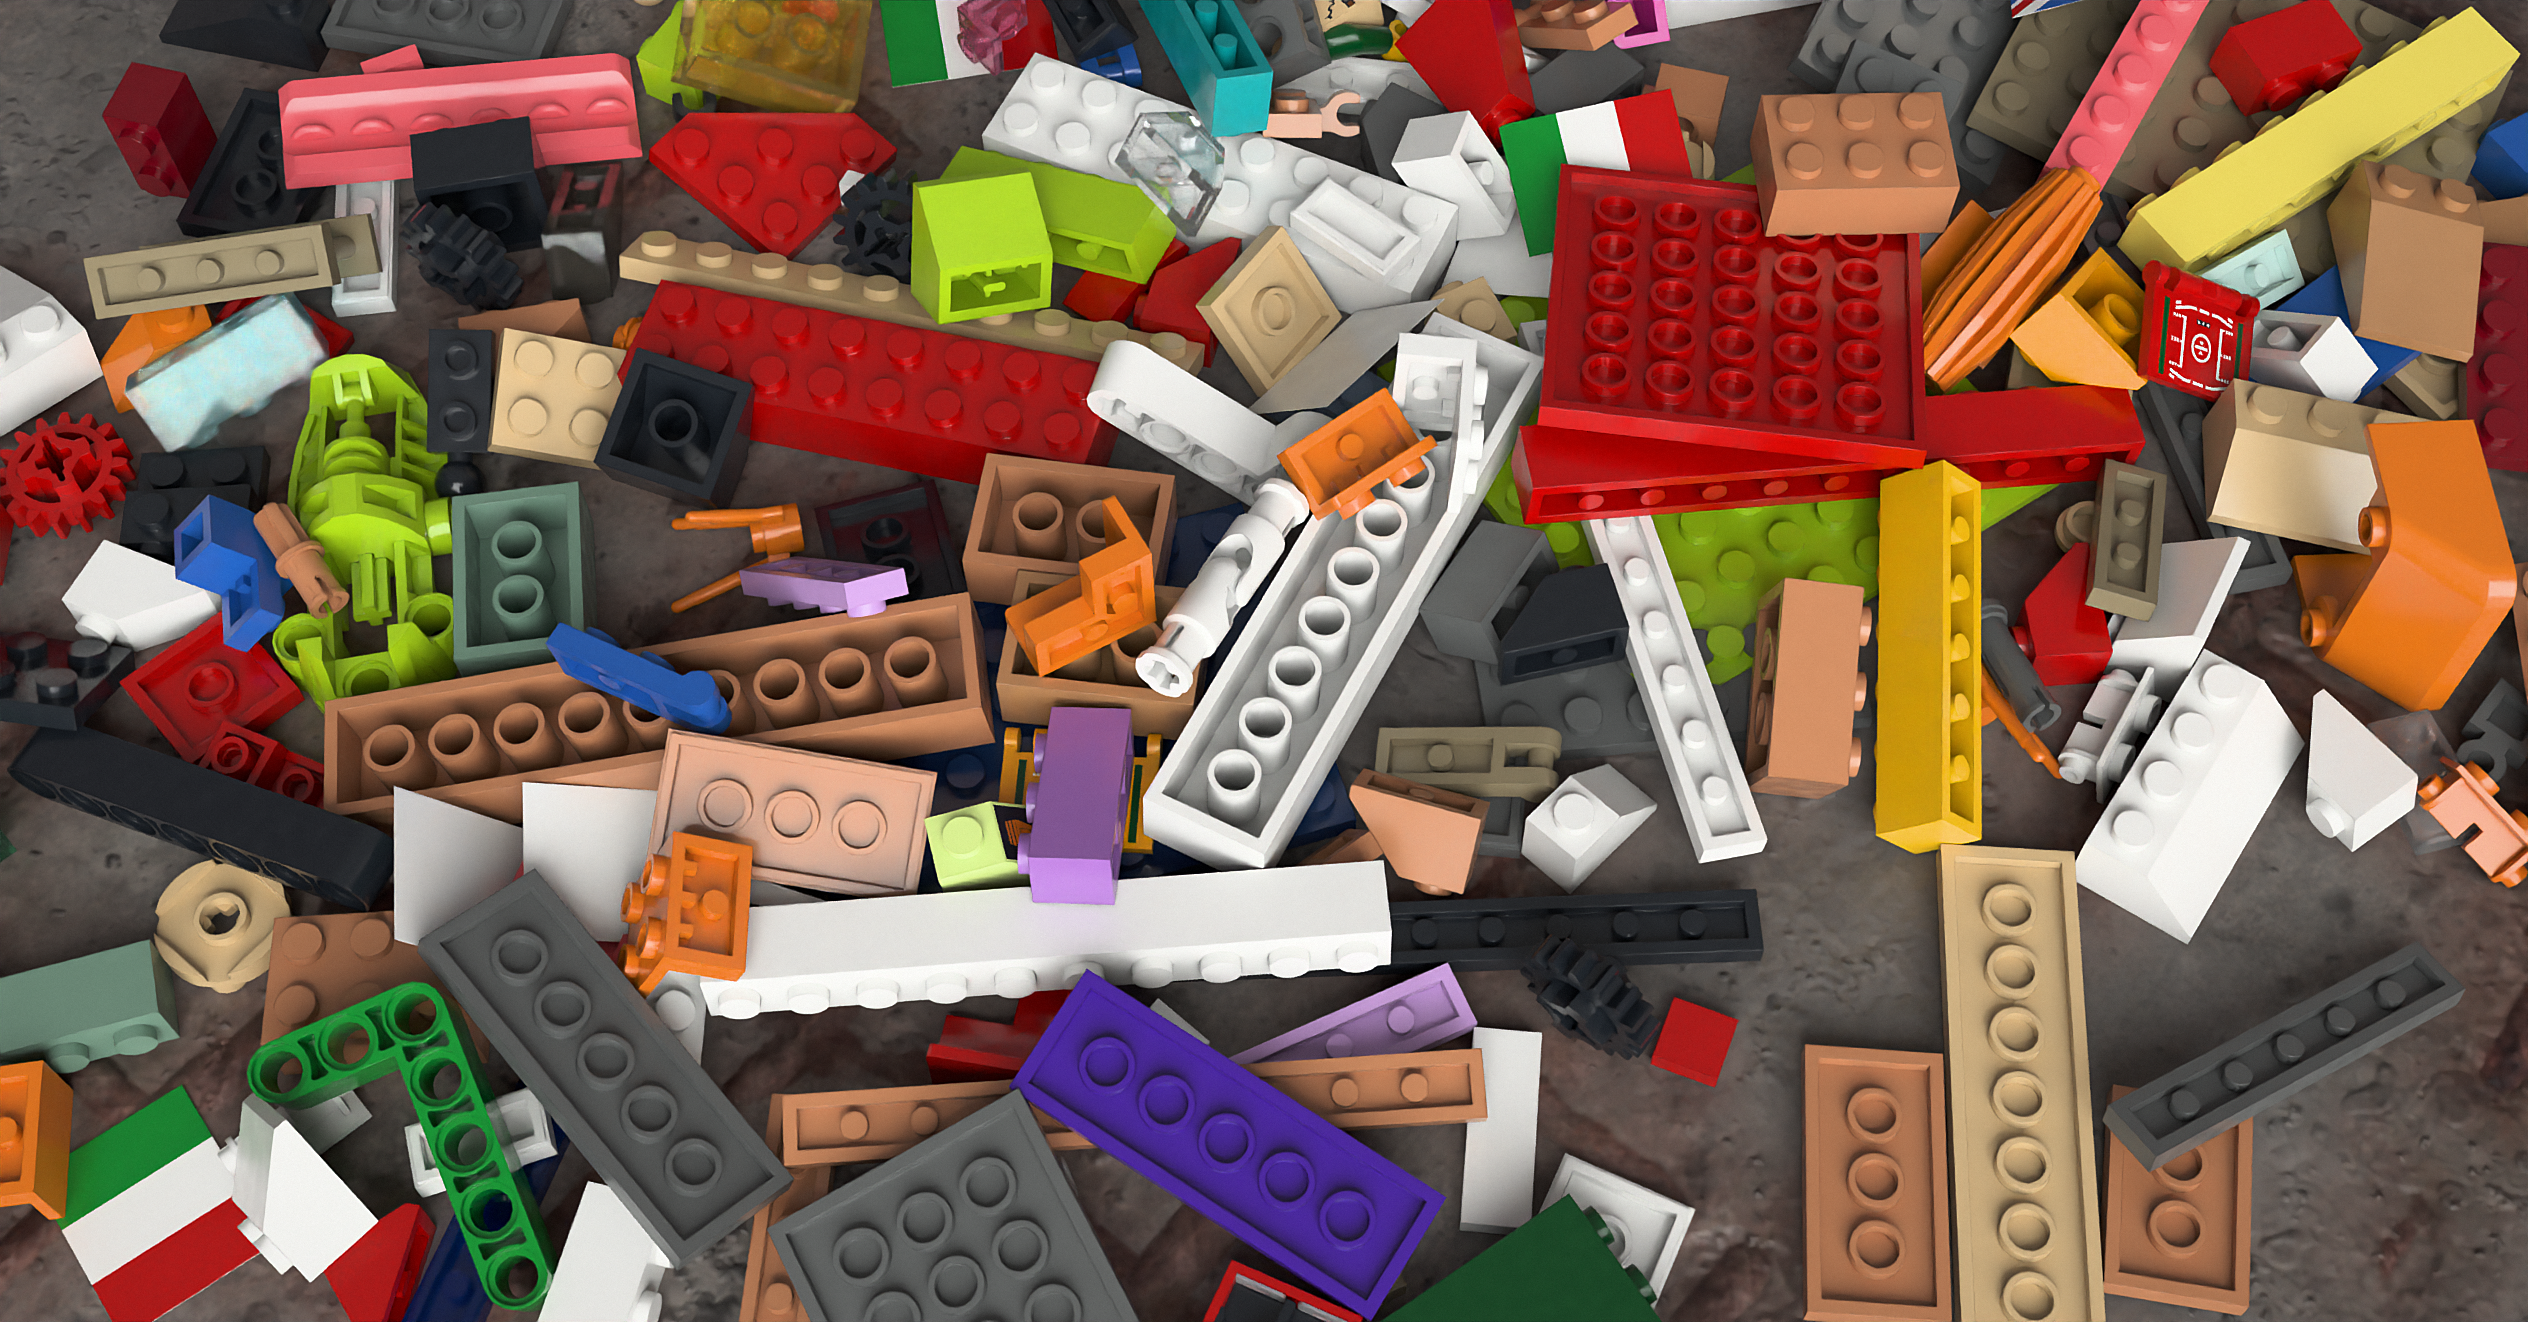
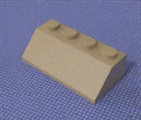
M2233 378L2202 421L2206 521L2371 556L2370 548L2364 547L2361 544L2358 534L2360 511L2363 507H2368L2372 496L2378 488L2363 430L2367 424L2433 420Z

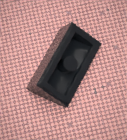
M1042 0L1076 60L1080 63L1127 46L1139 38L1117 0Z

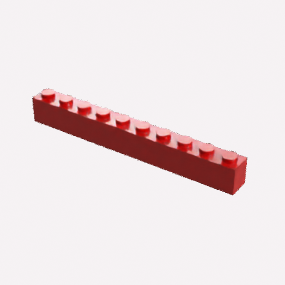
M2077 384L2075 386L2047 388L2025 386L2016 390L1993 392L1968 390L1952 395L1926 396L1928 452L1924 466L1944 459L1981 483V490L2097 481V476L2106 458L2134 466L2146 444L2128 389ZM1537 423L1529 426H1519L1511 459V468L1524 525L1879 498L1880 480L1914 469L1541 426L1537 425Z

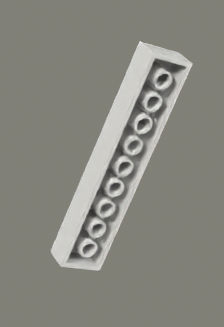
M1433 312L1421 333L1435 332L1446 337L1478 339L1476 365L1488 366L1485 404L1482 405L1481 420L1484 421V439L1481 460H1478L1475 495L1463 494L1460 514L1447 513L1452 432L1412 428L1419 441L1432 435L1438 446L1420 456L1427 468L1395 488L1388 478L1370 489L1377 500L1346 520H1343L1337 510L1317 521L1314 515L1311 516L1143 797L1144 835L1222 872L1276 867L1419 614L1418 609L1434 588L1515 445L1519 426L1526 425L1537 406L1540 396L1543 357L1437 312ZM1393 381L1387 389L1391 396L1393 389Z

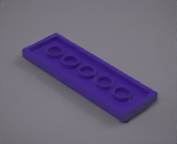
M1086 969L1009 1085L1011 1092L1019 1088L1029 1104L1342 1306L1362 1316L1367 1322H1371L1447 1198L1088 969Z

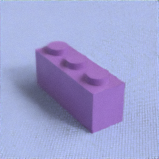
M1051 707L1047 734L1037 733L1034 748L1035 772L1041 773L1039 783L1029 782L1026 795V818L1028 823L1033 824L1031 833L1020 834L1017 855L1019 874H1029L1033 902L1115 905L1135 757L1131 709Z

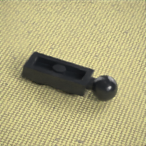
M429 329L427 452L430 454H448L447 463L438 470L435 476L434 487L439 498L450 497L452 499L455 496L484 493L485 479L481 470L473 464V455H494V452L487 451L495 384L496 334L492 330Z

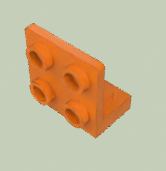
M673 831L657 854L650 853L648 855L642 875L636 883L629 882L622 897L620 919L622 922L629 923L627 944L624 943L619 951L616 966L645 1000L669 970L737 982L746 969L753 846Z

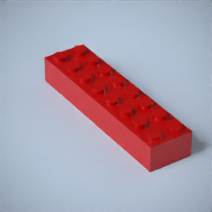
M661 279L617 373L619 381L623 386L637 347L753 384L755 396L749 440L978 486L980 485L987 453L1107 467L1120 432L1119 428L1095 414L1087 404V396L1100 362Z

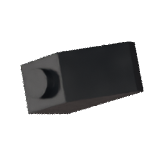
M1608 563L1589 567L1572 565L1559 570L1555 574L1546 575L1501 641L1497 673L1500 686L1624 660L1630 626Z

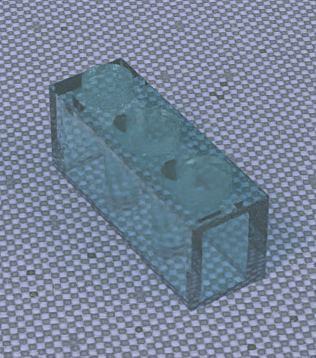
M294 292L266 295L128 375L124 394L168 453L184 444L188 449H194L212 439L220 430L218 424L238 413L241 418H247L265 408L273 399L271 393L291 382L294 387H299L310 382L313 370L329 360V342Z

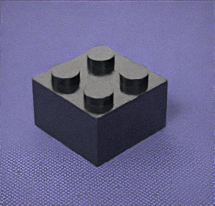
M529 116L500 119L494 122L456 128H442L431 132L410 135L414 192L422 207L426 202H431L438 209L444 204L453 213H464L471 222L485 230H492L505 245L506 253L560 245L555 191Z

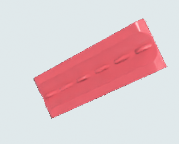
M616 53L293 80L278 90L287 190L413 178L410 135L431 132L442 128H456L526 116L530 117L546 166L643 157L630 61Z

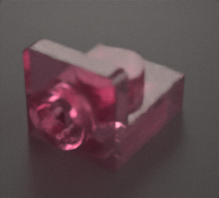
M1026 0L966 1L957 7L960 33L957 35L958 44L964 55L972 63L977 64L980 62L993 76H996L1004 71L1001 41L1011 39L1021 28L1028 24Z

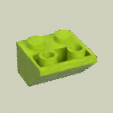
M1026 167L913 183L911 294L938 325L1050 307L1053 251L1032 175Z

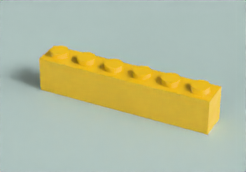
M1943 459L1925 465L1923 469H1913L1880 480V508L1877 513L1880 529L1879 565L1876 571L1879 585V612L1876 625L1878 680L1875 685L1877 740L1874 745V756L1877 766L1876 801L1873 807V815L1876 823V836L1913 854L1938 850L1940 844L1960 845L1982 840L1981 483Z

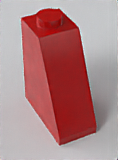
M1435 0L1394 44L1450 113L1470 111L1496 150L1502 145L1499 127L1504 124L1526 120L1536 111L1511 0Z

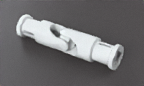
M1268 478L1266 482L1258 486L1254 493L1255 503L1247 514L1239 515L1234 520L1201 567L1197 578L1189 584L1164 619L1163 634L1154 646H1150L1142 651L1137 657L1135 668L1139 676L1156 692L1165 696L1179 697L1182 693L1188 691L1193 684V670L1202 658L1210 657L1230 630L1233 619L1240 608L1248 603L1283 553L1285 547L1284 538L1291 528L1304 522L1309 515L1310 506L1307 498L1292 483L1280 478Z

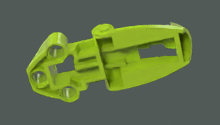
M345 354L329 359L313 370L310 382L309 411L295 450L289 480L287 505L310 540L318 541L325 550L323 559L340 585L347 591V584L352 583L353 617L356 622L368 620L371 626H378L384 624V618L392 617L390 577L395 576L398 624L387 625L388 651L351 657L343 642L342 631H349L348 602L340 611L333 614L325 601L322 605L328 613L326 618L316 619L312 617L307 606V613L291 616L280 623L273 635L272 644L274 651L291 680L299 690L310 694L316 706L323 714L325 713V701L452 680L458 670L454 662L453 599L450 596L437 592L433 557L452 554V499L450 497L439 498L434 487L435 476L438 470L447 463L448 454H430L427 452L428 405L410 374L383 359L366 354ZM396 411L395 457L390 458L386 448L371 438V428L364 422L365 416ZM347 419V422L342 424L339 429V439H336L335 421ZM446 629L438 635L431 636L436 631Z

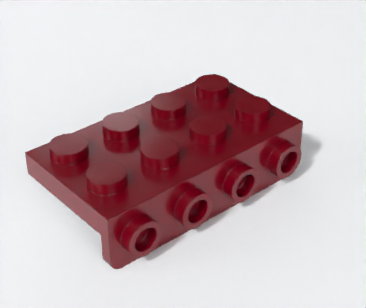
M2483 242L2473 355L2467 363L2458 361V420H2474L2487 468L2528 473V247Z

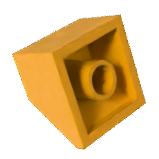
M2101 247L2050 289L2009 336L2018 346V350L2024 360L2031 366L2039 368L2051 381L2138 390L2148 382V380L2137 376L2145 292Z

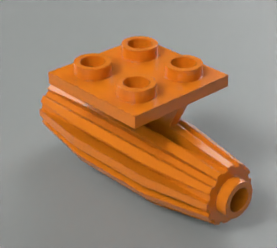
M2072 165L2068 170L2062 167L2060 169L2054 167L1995 219L1973 199H1969L1947 224L1945 232L1940 233L1921 255L1926 388H1929L1936 394L1945 395L1975 368L1983 370L2007 342L2011 333L2057 282L2103 206V201L2100 200L2098 194L2101 185L2089 172L2076 165Z

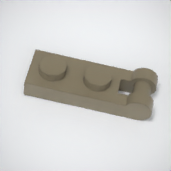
M1541 726L1379 728L1374 771L1470 797H1521L1530 802L1542 803L1558 788L1559 775L1553 771V762L1560 758L1562 735L1555 729ZM1510 757L1527 758V767H1509Z

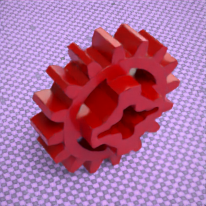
M62 412L57 425L50 427L43 418H39L36 420V433L29 436L24 432L17 431L13 434L19 444L16 450H0V459L6 466L5 468H0V502L18 528L28 525L34 535L42 538L49 531L50 527L54 528L60 539H67L71 532V526L78 524L86 533L92 532V518L101 515L103 518L113 519L115 514L110 507L113 500L125 501L127 489L123 483L136 479V472L129 463L134 457L123 438L119 437L112 424L107 422L99 426L94 416L88 413L81 418L78 424H75L68 412Z

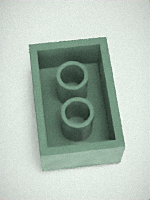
M578 481L452 497L454 662L462 678L557 662L545 643L559 622L582 632L587 627L598 629L594 521Z

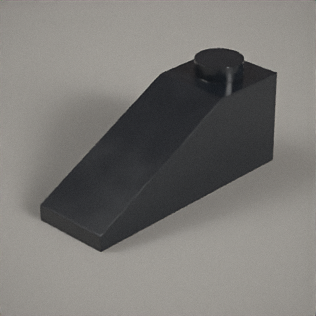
M178 0L159 37L162 43L319 72L330 50L325 44L321 31L331 9L327 0Z

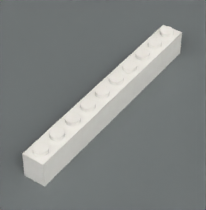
M1384 860L1118 880L1115 905L1035 903L1032 899L1031 886L749 907L745 972L737 982L700 976L699 984L711 1016L723 1015L731 1019H747L756 1016L759 1012L792 1010L801 1014H815L826 1010L828 1007L862 1005L866 1008L882 1009L893 1006L897 1002L931 1000L936 1003L949 1004L959 1002L969 996L995 994L1005 998H1023L1035 991L1074 989L1086 969L1112 985L1136 984L1144 988H1158L1169 984L1171 981L1204 979L1213 983H1225L1233 981L1240 976L1273 974L1277 977L1292 978L1301 976L1308 971L1339 968L1352 973L1365 972L1379 965L1391 964L1392 929Z

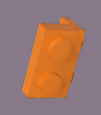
M1384 387L1278 454L1277 458L1298 491L1307 498L1309 508L1317 521L1336 510L1343 520H1346L1377 500L1370 489L1388 478L1395 488L1427 468L1420 456L1438 446L1432 435L1419 441L1392 396Z

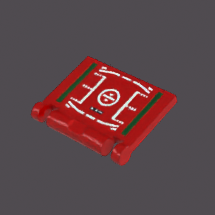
M2158 260L2149 261L2142 271V279L2146 286L2137 376L2216 403L2233 378L2249 381L2254 318L2260 310V302L2254 296L2241 294L2233 288L2176 267L2169 268L2167 264Z

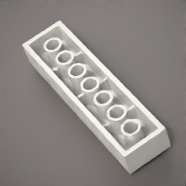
M1036 52L982 134L984 151H997L1013 158L1035 163L1045 162L1057 168L1083 174H1097L1105 179L1135 186L1144 185L1156 191L1164 192L1177 231L1174 238L1190 248L1188 251L1190 255L1229 237L1242 239L1243 253L1267 226H1283L1335 307L1351 315L1361 310L1428 301L1456 249L1458 205L1279 140L1263 137L1262 134L1256 132L1243 133L1234 137L1221 136L1211 138L1196 110ZM1327 177H1330L1422 237L1421 251L1384 288L1290 227V212Z

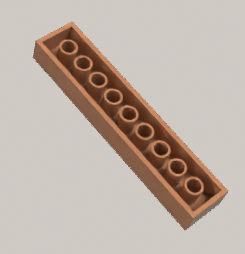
M969 592L887 605V610L863 617H848L846 612L625 650L637 656H640L642 651L654 653L670 663L676 670V673L682 676L697 670L710 674L720 690V695L724 697L732 712L730 726L717 736L874 762L995 743L983 627ZM558 662L325 701L324 810L367 824L387 834L394 840V786L508 824L523 822L522 782L658 791L668 728L692 730L566 675Z

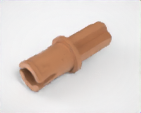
M275 502L264 505L263 509L254 515L253 524L277 559L275 569L279 576L291 580L308 606L312 617L316 619L328 617V613L322 605L325 601L333 614L340 611L347 604L349 594L340 585L324 561L325 550L321 543L310 540L288 505L284 503L276 504Z

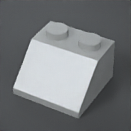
M2241 537L2162 544L2157 606L2149 622L2113 613L2107 626L2113 653L2103 674L2108 675L2115 669H2121L2132 674L2136 682L2140 683L2147 668H2154V696L2161 697L2162 700L2171 703L2209 635L2251 542Z
M254 1092L243 1101L232 1200L248 1218L238 1225L237 1228L281 1275L294 1265L309 1282H312L370 1230L378 1220L282 1115L268 1103L257 1097Z

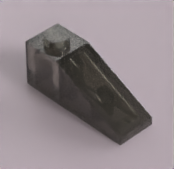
M622 161L564 166L541 235L553 300L562 301L579 298L581 305H591L614 296L620 274L619 255L621 254L624 187Z

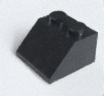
M637 347L593 462L612 480L703 510L729 509L747 462L755 387L753 384Z

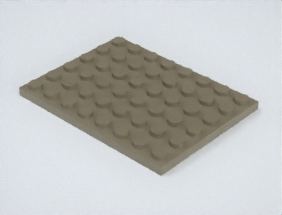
M2082 0L2022 16L1965 125L2046 163L2141 0ZM2209 0L2102 190L2121 197L2133 205L2151 193H2155L2157 197H2160L2167 193L2174 182L2189 169L2198 167L2203 171L2211 166L2215 158L2232 143L2240 141L2245 145L2252 141L2259 130L2276 116L2282 115L2285 119L2293 116L2298 108L2314 93L2298 98L2282 110L2273 112L2269 108L2245 117L2220 80L2213 73L2208 63L2230 27L2308 0ZM2329 0L2363 46V49L2350 67V72L2360 65H2365L2368 69L2373 67L2393 45L2401 40H2405L2410 44L2417 40L2424 30L2361 0ZM2509 69L2495 90L2378 163L2400 165L2412 172L2443 180L2448 178L2455 179L2465 184L2477 156L2475 154L2480 147L2477 140L2491 125L2513 70ZM2345 184L2265 233L2268 234L2286 229L2305 282V287L2337 264L2326 211Z

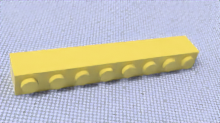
M2472 6L2449 20L2445 16H2440L2430 23L2414 42L2408 44L2405 40L2399 41L2387 50L2373 67L2368 69L2365 65H2360L2352 70L2332 92L2327 94L2324 90H2319L2311 95L2293 116L2285 119L2282 115L2276 116L2259 130L2252 141L2245 145L2240 141L2232 143L2215 158L2211 166L2203 171L2198 167L2189 169L2174 182L2167 193L2160 197H2157L2155 193H2151L2142 198L2128 212L2126 219L2130 223L2117 246L2141 272L2149 261L2158 260L2167 264L2169 268L2176 267L2193 274L2256 240L2345 184L2362 159L2376 163L2382 161L2495 90L2520 56V53Z

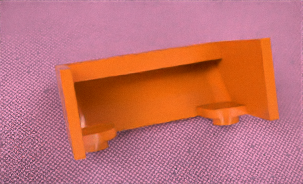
M2474 420L2367 424L2363 433L2378 488L2372 496L2368 507H2363L2360 511L2358 534L2361 544L2364 547L2370 548L2371 556L2361 553L2299 555L2292 558L2290 563L2302 608L2300 618L2301 639L2306 647L2312 648L2314 655L2318 659L2407 711H2439L2513 606L2517 588L2514 560Z

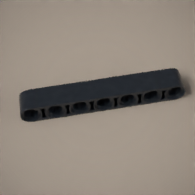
M37 726L7 768V772L19 784L46 799L357 911L368 912L394 872V840L374 827L85 726H81L77 731Z

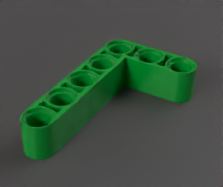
M414 981L401 984L272 1040L257 1049L250 1059L247 1070L250 1088L257 1097L265 1102L298 1111L312 1108L400 1069L485 1292L490 1300L501 1308L524 1312L542 1310L559 1260L463 1013L455 999L427 983ZM432 1000L437 1013L435 1022L424 1033L413 1035L409 1026L411 1012L420 1003ZM365 1029L370 1041L368 1051L356 1063L348 1064L343 1053L345 1041L355 1031ZM298 1058L303 1070L301 1080L294 1089L282 1093L277 1081L279 1070L290 1059ZM457 1064L462 1077L460 1087L451 1097L439 1100L434 1093L433 1084L435 1077L445 1066ZM481 1128L487 1140L485 1153L474 1164L465 1166L459 1158V1143L470 1130ZM505 1193L512 1203L511 1219L506 1226L492 1232L484 1223V1208L492 1197ZM529 1258L537 1267L539 1277L532 1293L519 1299L510 1290L509 1275L515 1264Z

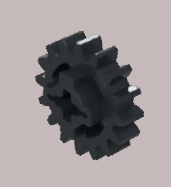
M887 167L877 177L872 172H869L842 195L840 199L844 205L833 214V220L839 225L844 226V228L833 237V241L835 244L846 245L849 248L850 252L842 259L844 266L857 263L862 268L859 275L867 277L887 275L896 278L899 283L911 285L913 183L918 182L917 171L910 170L901 180H898L894 167Z
M426 202L423 207L419 205L401 225L403 230L399 237L409 244L405 251L421 262L418 265L420 275L431 287H438L448 293L459 304L465 306L471 304L478 312H481L483 308L487 311L507 310L522 292L520 288L523 286L524 280L516 275V272L519 270L518 265L505 259L503 256L507 252L503 242L492 230H485L471 222L464 213H453L444 204L438 209L431 202Z
M1550 934L1546 939L1542 937L1521 962L1524 965L1520 971L1521 974L1531 981L1527 986L1528 989L1537 995L1536 1001L1548 1011L1554 1020L1552 1025L1567 1038H1577L1588 1043L1597 1051L1603 1049L1610 1056L1617 1052L1625 1060H1630L1632 1056L1638 1058L1658 1034L1656 1029L1659 1027L1660 1021L1651 1015L1654 1007L1642 999L1643 994L1639 991L1640 989L1631 983L1626 975L1628 970L1612 956L1603 957L1596 954L1592 949H1587L1584 945L1577 946L1570 938H1566L1562 942L1554 934Z

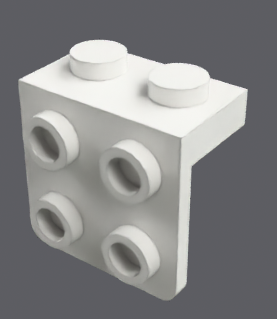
M1399 332L1392 398L1411 428L1452 432L1447 513L1460 514L1463 494L1475 495L1478 460H1481L1484 439V421L1481 420L1482 405L1485 404L1488 366L1476 365L1478 339L1446 337L1435 332L1419 334Z

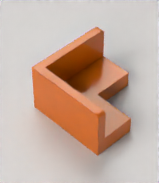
M1115 495L1101 501L1106 548L1078 561L1080 574L1005 611L1007 624L1039 677L1157 621L1152 553Z
M43 1060L0 1066V1207L30 1203L47 1219L53 1220L64 1218L66 1215L74 1090Z

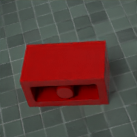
M2308 0L2230 27L2208 65L2242 114L2247 117L2269 108L2273 112L2282 110L2298 98L2319 90H2324L2326 93L2332 92L2350 73L2349 69L2363 49V46L2329 0Z

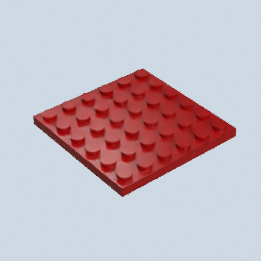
M1561 163L1537 425L1810 456L1822 459L1923 469L1928 446L1920 233H1876L1867 235H1841V233L1822 235L1823 233H1816L1815 236H1787L1782 233L1777 234V236L1765 237L1756 185Z

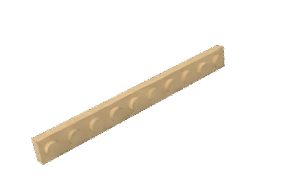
M667 231L644 232L619 255L620 277L659 285L661 279L1096 362H1101L1104 351L1109 343L1116 340H1127L1147 347L1195 377L1203 367L1205 344L1186 341L1183 336L1176 333L1161 332L1152 334L1128 329L1126 325L1116 321L1092 322L1072 318L1066 312L1056 309L1029 310L938 325L911 294V285L899 283L894 277L887 275L867 277L843 272L840 267L832 264L812 266L787 261L786 257L777 253H761L757 255L732 250L728 244L722 242L698 243L678 239L673 233Z

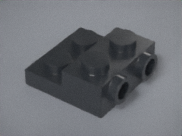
M265 446L141 453L136 491H126L119 545L175 566L174 530L209 494L257 514L267 502L271 457Z

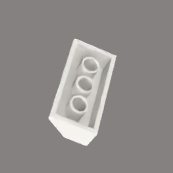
M2206 649L2202 651L2085 842L2075 862L2076 882L2186 944L2189 943L2305 744L2264 680Z

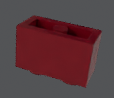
M131 62L102 113V117L140 189L158 197L170 195L187 199L218 140L185 72Z

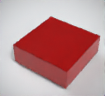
M1674 997L1650 1064L1715 1088L1739 1020Z

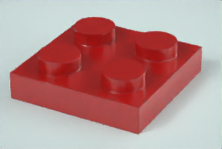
M222 610L119 681L129 697L182 760L197 766L223 720L259 733L305 700L299 688L259 642L247 653L224 645Z

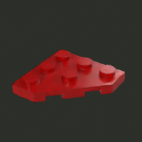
M688 113L649 149V161L760 254L777 253L786 257L787 261H792L833 221V214L842 207L839 183L846 172L851 170L864 175L872 172L877 177L896 160L898 149L855 113Z

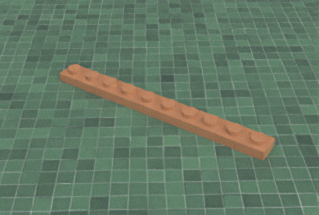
M1482 1048L1238 1064L1342 1131L1485 1122L1488 1118ZM1013 1080L782 1095L784 1166L787 1169L885 1163L1011 1093L1009 1085ZM1030 1104L1054 1151L1098 1148Z

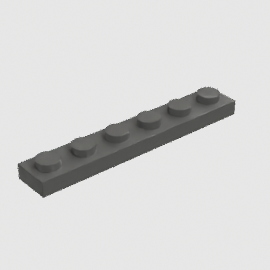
M2416 941L2108 1105L2102 1121L2144 1168L2151 1172L2456 1006L2466 988Z

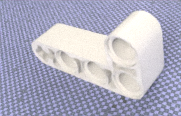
M1116 340L1108 344L1087 396L1088 406L1099 417L1251 507L1255 503L1254 493L1261 483L1266 482L1268 478H1280L1294 485L1277 455L1333 420L1321 413L1301 411L1275 426L1147 347L1127 340Z

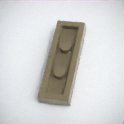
M2108 458L2105 459L2097 476L2085 605L2149 622L2158 602L2167 485L2166 474Z

